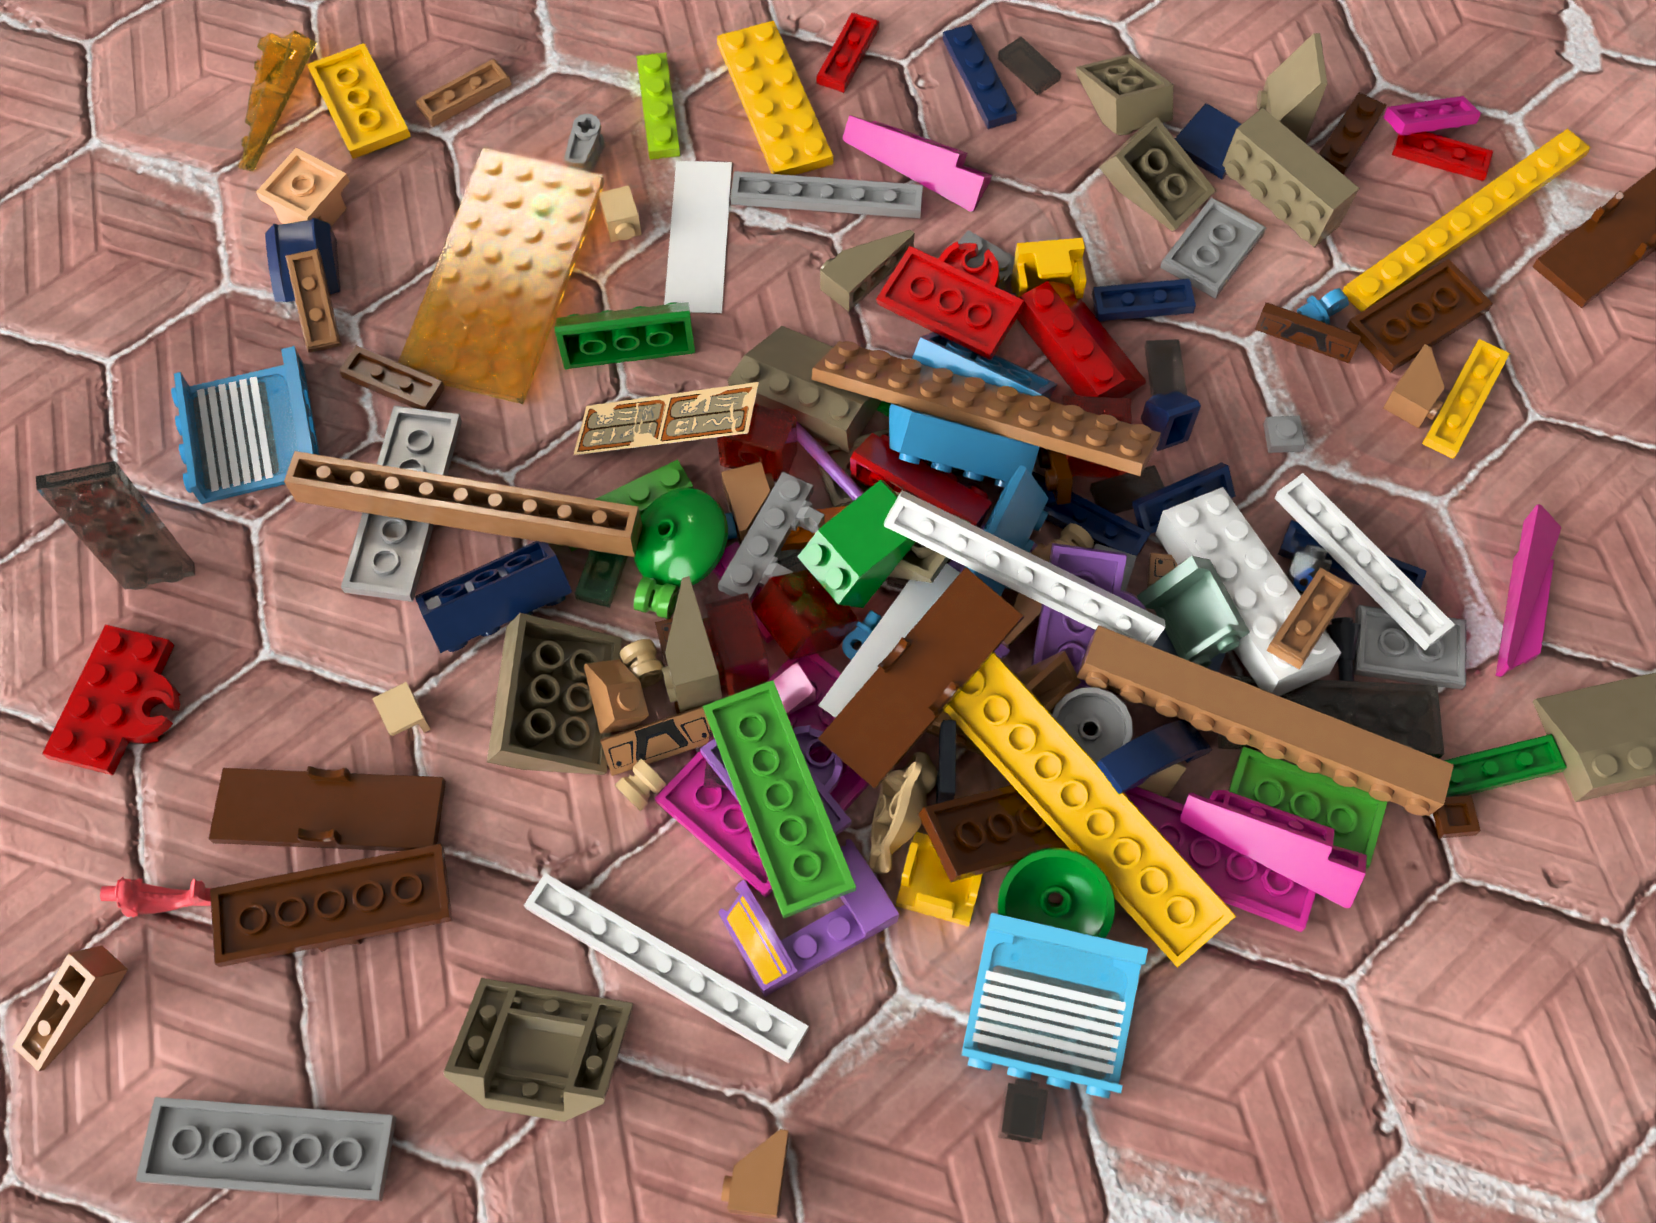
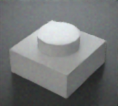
M1300 415L1266 417L1263 426L1268 453L1302 452L1305 441Z

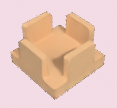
M295 148L256 193L261 201L274 208L282 224L308 221L316 218L332 226L346 210L341 192L350 181L346 173Z

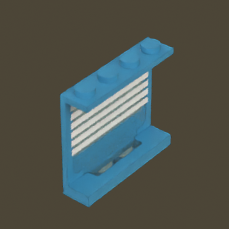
M295 346L281 349L284 365L189 386L181 372L174 373L175 387L171 388V394L175 406L179 408V415L175 416V423L179 434L183 437V444H179V452L183 463L187 466V472L183 473V481L187 492H193L201 504L285 485L284 480L294 451L320 455L305 367Z

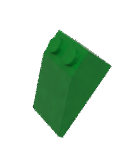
M879 480L819 528L798 555L799 560L838 605L864 608L915 543V541L884 526L885 519L898 497L884 480Z

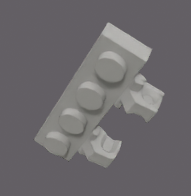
M781 473L719 581V591L748 604H751L760 587L767 589L769 584L786 592L788 591L793 582L794 574L793 571L778 564L777 556L791 531H796L798 526L816 533L825 524V515L813 509V504L809 502L814 492L812 484L787 473Z

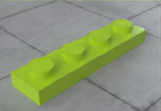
M667 53L638 55L636 58L649 159L680 156Z

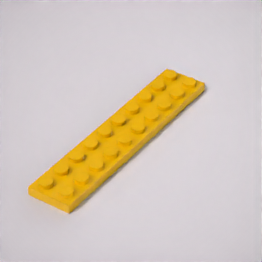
M994 652L944 711L953 720H956V724L1069 849L1087 856L1102 869L1111 884L1114 898L1175 966L1179 967L1235 918L1236 914L1126 794L1117 793L1091 756Z

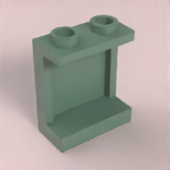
M1191 556L1137 595V598L1143 603L1145 608L1154 609L1157 616L1165 620V631L1178 656L1207 668L1212 663L1210 659L1219 653H1226L1240 645L1239 640L1250 633L1210 559Z

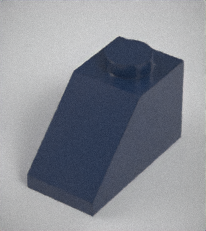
M1178 391L1166 395L1159 393L1146 401L1140 419L1151 430L1161 433L1156 448L1157 451L1189 440L1201 404L1197 399Z

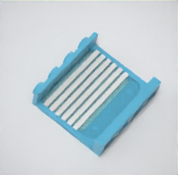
M991 913L961 1055L969 1057V1066L990 1071L993 1063L1008 1066L1007 1075L1027 1080L1031 1079L1032 1072L1046 1075V1084L1070 1089L1071 1082L1087 1085L1086 1094L1110 1099L1111 1091L1121 1093L1123 1085H1120L1119 1081L1140 968L1141 965L1146 963L1148 948Z

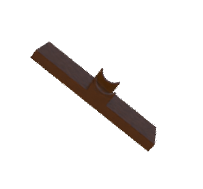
M1656 168L1625 192H1617L1604 206L1596 209L1591 218L1541 255L1532 266L1580 308H1583L1656 250Z
M965 567L905 638L902 637L890 654L877 665L879 668L818 739L876 789L1020 623L1024 616Z
M308 766L307 771L223 768L209 840L217 844L405 851L436 845L446 781L443 777L350 773L347 767L340 770H325Z
M442 844L210 888L214 964L218 967L318 948L323 952L335 946L361 944V939L452 921L445 852Z

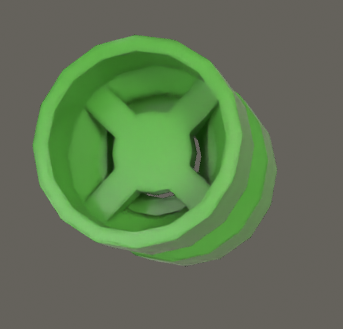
M644 576L640 580L635 593L634 610L644 613L653 611L656 612L658 617L670 619L676 607L679 588L669 583L665 585L657 584L655 579Z

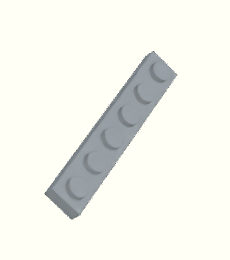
M734 171L731 205L920 218L923 185Z

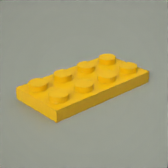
M365 43L307 64L352 159L411 137L408 127Z

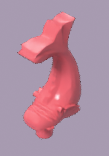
M121 877L117 881L116 886H102L100 890L101 901H116L118 908L122 909V913L126 917L134 918L138 914L168 912L188 906H211L210 888H206L202 880L196 881L193 879L189 890H179L142 883L143 879L141 878L131 880Z

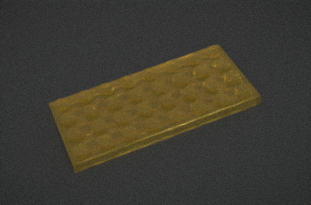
M482 148L398 363L441 380L445 386L524 404L597 205L598 193L602 191L604 186L603 175Z

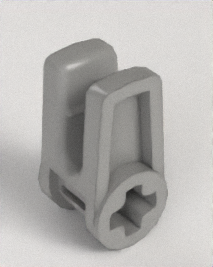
M583 114L578 116L573 122L564 156L565 163L569 165L568 176L572 179L588 181L604 149L605 142L601 134V123L595 115Z

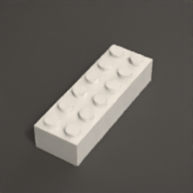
M1223 487L1162 512L1155 535L1167 553L1172 555L1177 565H1180L1191 556L1210 559L1250 631L1249 634L1239 640L1240 645L1233 650L1260 689L1281 696L1330 674L1341 652L1326 631H1324L1300 670L1267 651L1269 644L1301 596Z

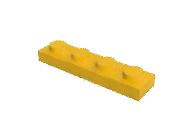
M1478 339L1422 442L1423 445L1454 459L1510 354L1509 352Z

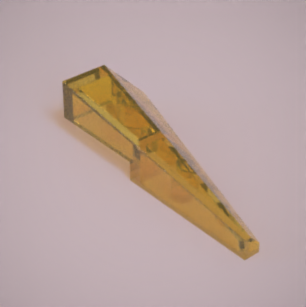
M296 31L283 38L269 33L258 41L257 48L263 52L261 60H256L254 64V69L257 73L254 83L251 85L245 123L251 127L249 135L242 138L241 145L245 149L242 159L238 163V167L243 170L254 171L317 43Z

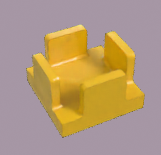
M1083 238L1017 243L1011 276L1012 293L1016 292V297L1020 298L1021 295L1042 283L1052 281L1070 284L1074 288L1076 298H1083L1087 282L1083 263L1085 250Z
M916 832L910 844L895 906L969 926L983 874L950 882L929 836Z

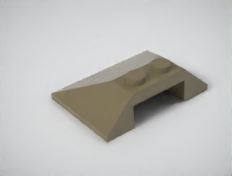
M481 978L445 1067L444 1076L487 1109L565 1122L604 1104L633 1009V1003Z

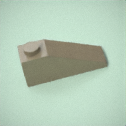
M907 230L841 251L834 259H828L821 267L820 290L847 311H850L895 270L909 246L914 247L915 233Z

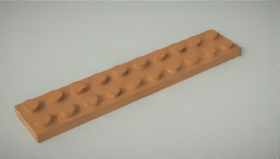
M839 341L812 369L811 380L1138 476H1141L1156 450L1161 435L1160 432L1153 431L1146 425H1132L1118 421L1111 415H1097L1084 411L1076 405L1065 406L1051 402L1050 399L1044 396H1030L1020 393L1015 388L1009 386H995L985 383L981 378H967L953 374L951 370L946 368H932L922 365L914 359L904 360L890 356L888 352L883 350L873 351L862 348L851 341Z

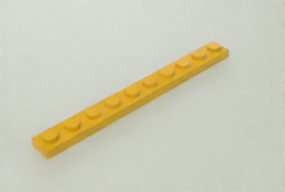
M1567 128L1346 284L1342 291L1348 297V300L1360 312H1363L1411 282L1588 154L1591 147Z

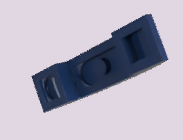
M1178 720L1135 738L1100 759L1096 765L1117 793L1122 794L1143 784L1153 774L1184 760L1186 763H1189L1209 754L1213 749L1200 732L1191 725V722Z

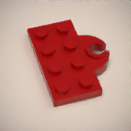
M958 241L947 247L938 259L909 246L876 298L878 305L989 360H992L1025 306L1023 299L998 288L1000 283L999 264L989 249L984 253V263L978 268H970L966 264L977 255L978 246L976 243L958 244Z
M105 624L42 755L50 760L114 776L129 742L148 744L159 741L158 737L166 732L173 723L162 715L150 717L151 710L161 703H165L172 711H179L180 708L179 696L181 694L167 678L161 675L175 645L169 639Z

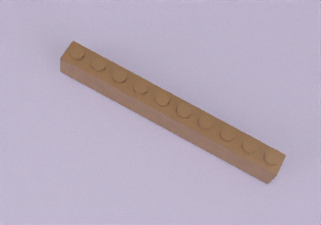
M294 451L284 480L296 502L635 557L643 527L639 507L298 451Z
M1099 625L1089 641L1077 678L1084 680L1091 687L1110 690L1120 694L1124 700L1131 703H1143L1155 708L1161 715L1167 717L1176 716L1191 722V725L1199 730L1214 731L1226 736L1232 743L1238 745L1247 744L1262 750V753L1270 758L1290 761L1297 764L1305 772L1320 773L1333 778V781L1338 785L1355 787L1366 791L1376 800L1391 801L1405 807L1408 812L1415 815L1430 816L1445 803L1454 766L1451 763Z

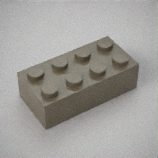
M1261 108L1236 129L1222 164L1225 167L1226 174L1231 179L1237 181L1253 198L1263 203L1278 219L1284 221L1300 238L1306 240L1314 248L1340 226L1359 190L1358 186L1264 108Z

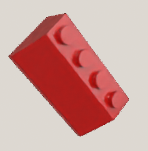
M1046 281L1020 296V299L1024 300L1025 306L1017 320L1090 413L1100 411L1146 383L1145 378L1082 299L1076 298L1074 289L1070 284Z
M871 433L851 455V477L869 488L879 480H884L894 491L900 493L903 490L954 516L969 521L978 528H980L990 512L992 502L988 500L989 497L985 492L976 487L968 489L958 483L959 479L954 474L943 471L939 472L928 465V460L920 459L919 465L900 460V453L889 448V436L881 435L879 437Z

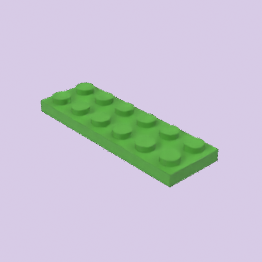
M774 681L763 683L704 705L705 716L783 919L856 891V885Z

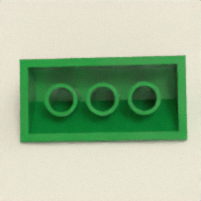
M671 302L666 305L651 307L638 306L633 309L618 311L605 310L600 313L585 315L572 314L567 317L556 318L554 326L564 369L695 353L689 302Z

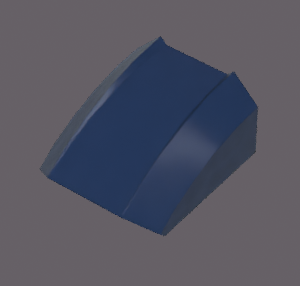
M312 218L308 221L280 225L274 223L265 233L266 250L275 302L295 301L285 256L318 249L321 253L330 295L340 292L337 239L329 223Z

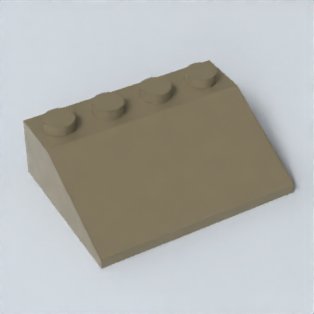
M784 326L779 327L745 354L728 379L729 386L759 382L753 412L787 427L793 421H797L813 438L829 445H836L848 453L882 402V400L811 380L813 367L833 347Z
M519 613L506 627L487 763L520 770L606 774L608 763L600 739L611 736V733L600 734L584 665L586 663L620 659L622 638Z
M1656 672L1537 698L1533 701L1546 734L1553 735L1567 766L1563 774L1575 802L1656 784Z

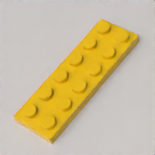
M774 20L717 35L719 49L771 174L797 175L833 165L831 149Z

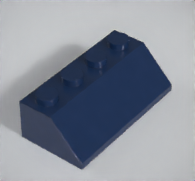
M535 541L415 596V599L440 653L447 650L449 652L460 650L468 644V640L479 635L485 637L500 630L501 625L514 620L519 613L532 615L533 610L544 605H557L564 601L566 595L572 593V590L558 558L550 546L545 542Z

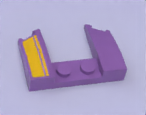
M846 839V846H840L856 885V891L840 897L844 903L843 906L781 941L745 880L739 882L735 890L740 895L728 912L722 908L719 910V916L764 997L898 922L899 913L851 839Z

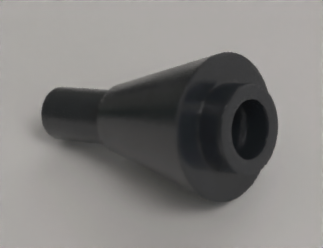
M1350 617L1332 619L1331 624L1325 630L1341 652L1336 661L1338 662L1340 685L1354 684L1353 661L1355 660L1361 624L1353 623V618Z

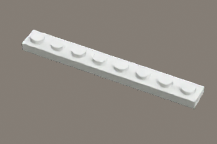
M901 490L885 519V527L1095 630L1099 625L1153 646L1166 627L1164 619Z
M546 873L524 904L528 911L787 1063H790L809 1030V1026Z

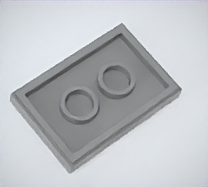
M1211 197L1162 260L1160 268L1179 279H1190L1192 286L1216 299L1262 238L1267 227Z
M1358 605L1355 610V623L1361 624L1353 665L1354 675L1462 690L1466 686V620L1448 617L1455 626L1427 650H1424L1383 608Z

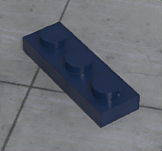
M1190 279L1093 287L1092 300L1098 321L1194 313L1196 307Z
M1221 462L1132 501L1138 527L1152 534L1156 532L1164 510L1221 487L1225 489L1230 498L1235 497L1229 466Z

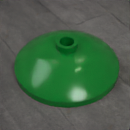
M679 488L661 495L641 515L643 527L636 555L633 558L642 576L655 579L657 584L665 585L669 583L678 586L680 589L682 578L690 576L692 586L697 584L714 570L726 548L728 524L722 507L710 495L694 488Z
M1044 848L1025 855L1009 869L999 890L998 914L1105 939L1114 920L1115 901L1107 876L1090 858L1066 848ZM1052 893H1059L1063 899L1059 903H1052L1048 897Z

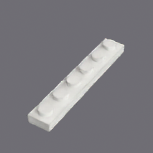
M1304 473L1277 492L1274 499L1424 650H1427L1455 626Z

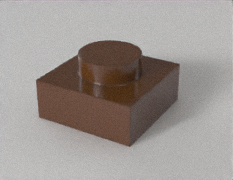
M1472 795L1446 797L1444 805L1433 813L1439 839L1474 836L1481 831Z

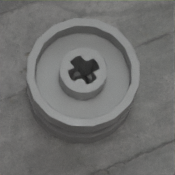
M1098 687L1079 688L1066 694L1056 704L1052 714L1096 763L1130 742L1133 735L1132 718L1126 705L1113 693ZM1087 728L1094 731L1093 736H1088L1084 733Z

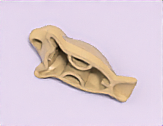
M925 752L914 753L905 767L900 770L891 771L880 783V794L872 821V847L868 865L873 873H888L892 868V854L910 840L922 824L918 813L926 806L927 794L933 789L937 781V769L932 763L930 756Z

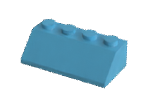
M934 332L920 337L912 359L919 361L925 366L946 368L951 370L953 374L967 378H981L985 383L999 387L1009 386L1015 388L1020 393L1030 396L1038 395L1050 399L1057 386V383L997 355H994L992 360H989Z
M890 405L889 448L900 453V460L918 465L920 459L932 461L931 468L951 473L953 467L964 470V477L982 482L984 476L995 478V485L1004 488L1020 465L1026 467L1032 475L1039 446L899 405Z
M1022 465L1018 467L1003 489L983 530L1030 552L1034 541L1030 540L1029 537L1033 529L1036 531L1040 530L1048 515L1043 510L1048 497L1026 467ZM968 568L1000 596L1005 587L1009 590L1011 589Z

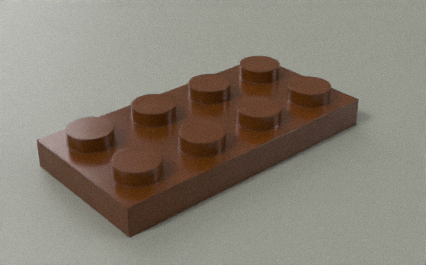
M1447 259L1351 318L1346 327L1352 333L1362 336L1360 342L1391 373L1415 358L1424 344L1429 347L1434 346L1488 312L1493 303L1450 259Z
M1012 785L925 806L918 813L950 882L1012 866L1025 855L1044 848L1069 849Z

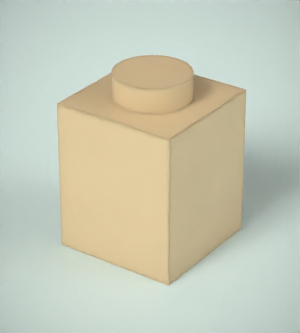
M629 185L598 193L603 218L611 242L628 240L642 235L639 215Z

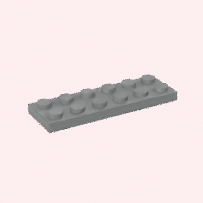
M393 406L377 464L447 476L462 423L460 414ZM362 513L341 585L344 593L413 602L434 524Z
M155 1097L136 1181L151 1184L383 1201L397 1117L387 1114Z

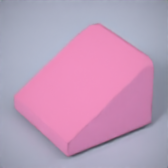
M798 662L791 665L773 680L787 716L816 701L815 689Z

